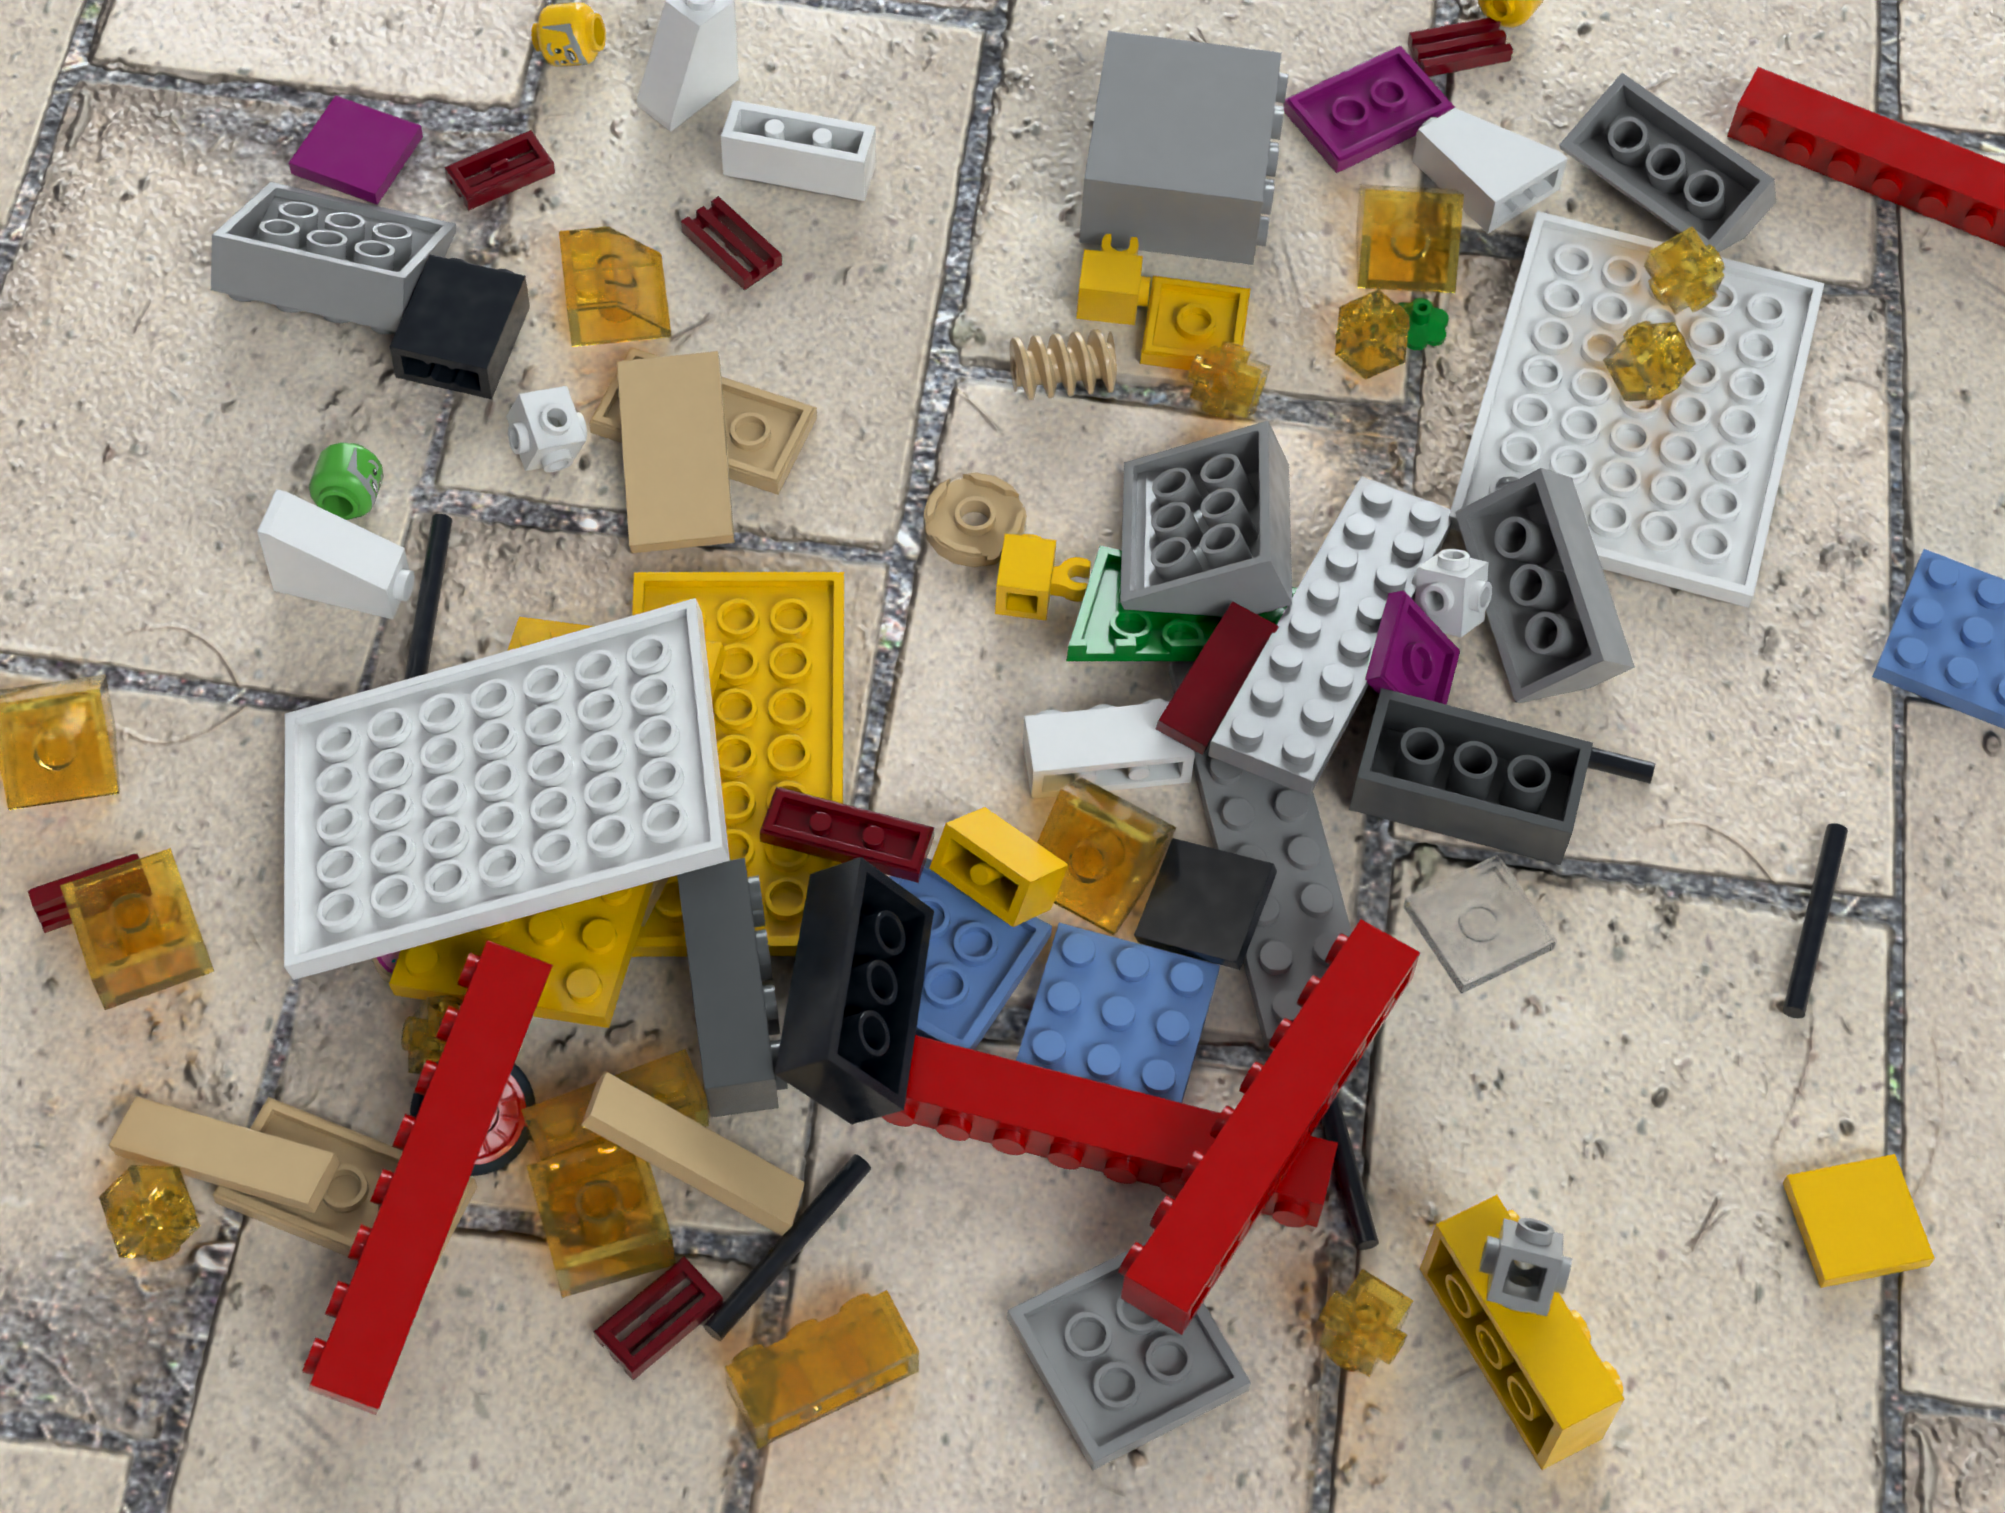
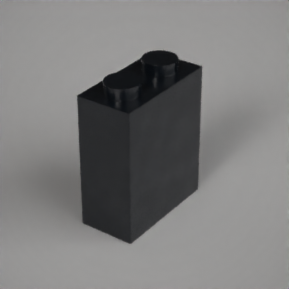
M430 254L390 345L396 378L492 399L530 308L526 276L516 274L508 269H494L471 264L459 258L449 259Z

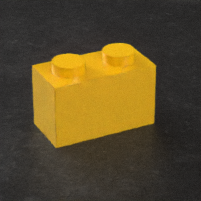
M983 807L945 824L929 869L1004 922L1015 927L1051 910L1068 864L992 811Z

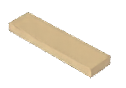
M605 1072L597 1081L582 1121V1126L781 1236L792 1227L805 1182L608 1072Z
M137 1096L108 1145L117 1156L311 1213H315L341 1163L335 1153Z

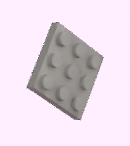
M1128 1251L1009 1309L1007 1314L1011 1327L1092 1471L1249 1391L1251 1384L1204 1303L1183 1335H1180L1121 1299L1124 1276L1119 1273V1268Z

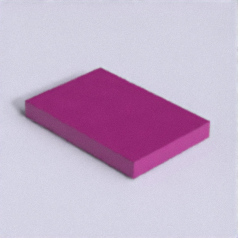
M1401 45L1286 98L1283 104L1284 113L1336 174L1416 136L1419 128L1432 117L1438 118L1455 108Z

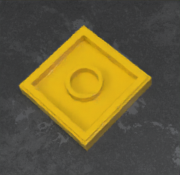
M1153 276L1140 364L1239 377L1251 288Z
M1895 1154L1789 1174L1784 1179L1783 1186L1820 1288L1928 1267L1934 1261V1254Z

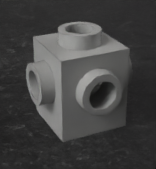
M1504 1218L1499 1237L1487 1236L1480 1261L1479 1271L1489 1274L1487 1301L1501 1304L1515 1311H1528L1547 1317L1554 1292L1563 1294L1565 1291L1572 1258L1563 1256V1234L1554 1232V1229L1549 1224L1532 1218H1521L1518 1222Z

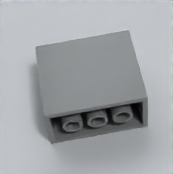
M1108 31L1084 177L1079 243L1101 245L1104 235L1111 234L1112 247L1128 249L1130 238L1137 237L1139 242L1138 250L1253 265L1256 245L1266 246L1270 217L1261 216V214L1271 215L1274 195V180L1266 179V176H1276L1279 155V143L1270 141L1271 139L1280 140L1284 106L1275 105V102L1285 103L1289 74L1279 73L1282 53Z

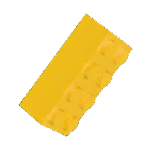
M1495 1195L1435 1225L1420 1266V1271L1539 1467L1543 1470L1602 1440L1625 1400L1623 1396L1624 1389L1615 1368L1608 1361L1602 1362L1591 1345V1334L1583 1317L1576 1310L1570 1311L1558 1292L1553 1294L1547 1317L1528 1311H1515L1501 1304L1487 1301L1489 1274L1479 1271L1487 1236L1499 1237L1504 1218L1516 1222L1521 1219L1514 1210L1510 1209L1507 1211L1499 1196Z

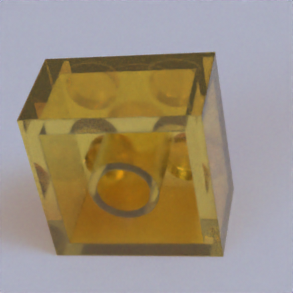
M171 848L60 886L91 980L105 1010L215 972Z
M607 1142L526 1165L532 1194L562 1298L670 1267L676 1263L672 1235L649 1162L613 1142Z

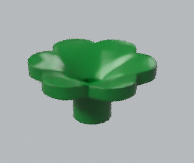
M1416 298L1411 303L1400 302L1392 308L1391 317L1393 320L1389 324V334L1397 340H1403L1406 347L1414 351H1420L1427 345L1439 346L1444 343L1447 333L1445 328L1449 322V316L1446 311L1434 308L1432 302L1425 298Z

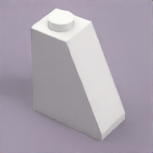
M735 0L665 1L637 97V106L671 132L739 80Z
M1453 108L1438 118L1432 117L1422 124L1416 134L1412 162L1484 231L1490 233L1560 189L1568 158L1560 151Z
M276 489L257 531L273 590L394 619L400 602H406L410 598L414 586V572L409 570L405 548L289 492Z

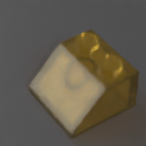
M1360 184L1356 226L1357 288L1456 293L1464 194L1457 189Z
M609 226L559 231L572 347L671 337L662 254Z
M106 674L0 689V771L8 810L120 793L116 725Z
M1083 777L1062 787L1037 841L1039 845L1068 864L1054 903L1112 935L1116 934L1155 876L1177 827Z

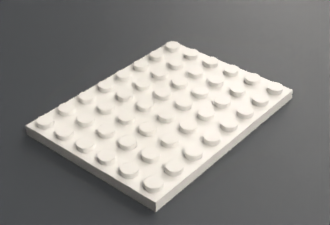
M1537 211L1448 518L1452 520L1450 529L1461 531L1456 518V511L1539 468L1572 477L1602 569L1749 608L1755 592L1824 283L1714 255L1710 256L1706 253Z
M696 598L285 713L284 968L293 980L730 861L703 614Z

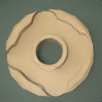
M977 472L963 474V479H956L950 482L951 478L940 483L928 496L923 518L926 538L937 554L950 562L968 567L989 566L1000 562L1004 534L1023 535L1026 529V510L1019 500L1017 491L1012 485L996 476ZM977 512L985 515L988 521L983 525L972 526L965 523L962 517L968 513Z

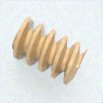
M1091 330L1087 345L1081 333L1074 331L1069 335L1067 347L1061 335L1053 333L1049 338L1047 349L1040 336L1032 335L1027 351L1020 338L1012 337L1010 340V367L1015 393L1017 387H1023L1028 400H1034L1037 385H1043L1050 399L1054 398L1057 383H1063L1070 397L1074 396L1077 381H1082L1088 395L1094 394L1097 379L1103 380L1108 393L1113 392L1116 383L1117 362L1111 331H1109L1106 342L1100 330Z

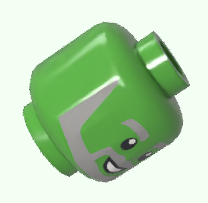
M345 442L332 444L322 450L309 483L310 497L318 507L345 520L362 517L371 511L376 501L384 477L382 464L372 452L359 444Z

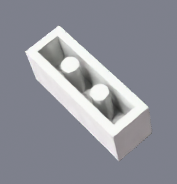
M733 100L721 134L723 175L865 201L876 165V126Z
M1153 699L1139 705L1119 707L1102 704L1094 706L1089 710L1069 712L1045 710L1036 715L1024 716L1022 744L1031 799L1191 783L1195 753L1194 750L1155 729L1159 718L1169 704L1168 701L1163 699Z

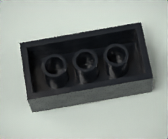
M862 857L817 871L809 876L775 1069L776 1076L851 1125L904 1110L934 910Z

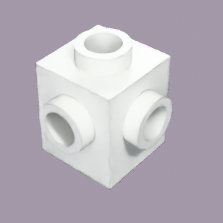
M567 386L521 393L506 416L509 423L508 438L511 449L515 454L520 455L525 471L543 468L545 472L563 470L574 462V459L586 442L587 427L584 417L580 412H576Z
M1446 549L1440 551L1417 567L1412 579V584L1416 586L1415 603L1443 633L1457 637L1464 636L1485 620V610L1490 603L1492 595V585L1487 581L1489 562L1470 558V554L1463 550Z

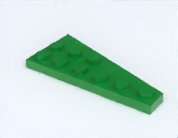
M1100 545L1068 645L1066 662L1195 661L1222 617L1124 609L1120 602L1122 550ZM1292 587V597L1297 590L1295 587ZM1287 606L1257 615L1277 625Z

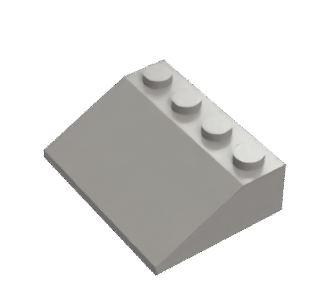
M270 182L212 234L211 290L229 294L230 298L237 301L249 302L257 300L274 304L278 309L285 312L305 311L322 315L324 319L333 323L353 322L370 326L377 333L395 334L429 255L445 258L456 233V224Z
M1269 421L1124 462L1120 602L1124 609L1223 617L1232 601L1255 614L1292 605L1289 463Z

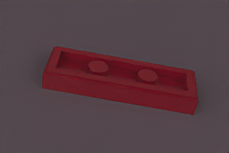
M1232 601L1162 713L1155 729L1203 755L1271 634L1276 633L1279 626Z
M777 786L760 830V842L840 863L862 857L886 875L919 883L934 839V827Z

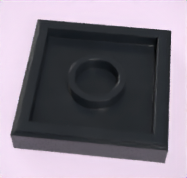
M1172 838L1134 936L1140 944L1240 970L1276 877L1277 869L1274 863Z

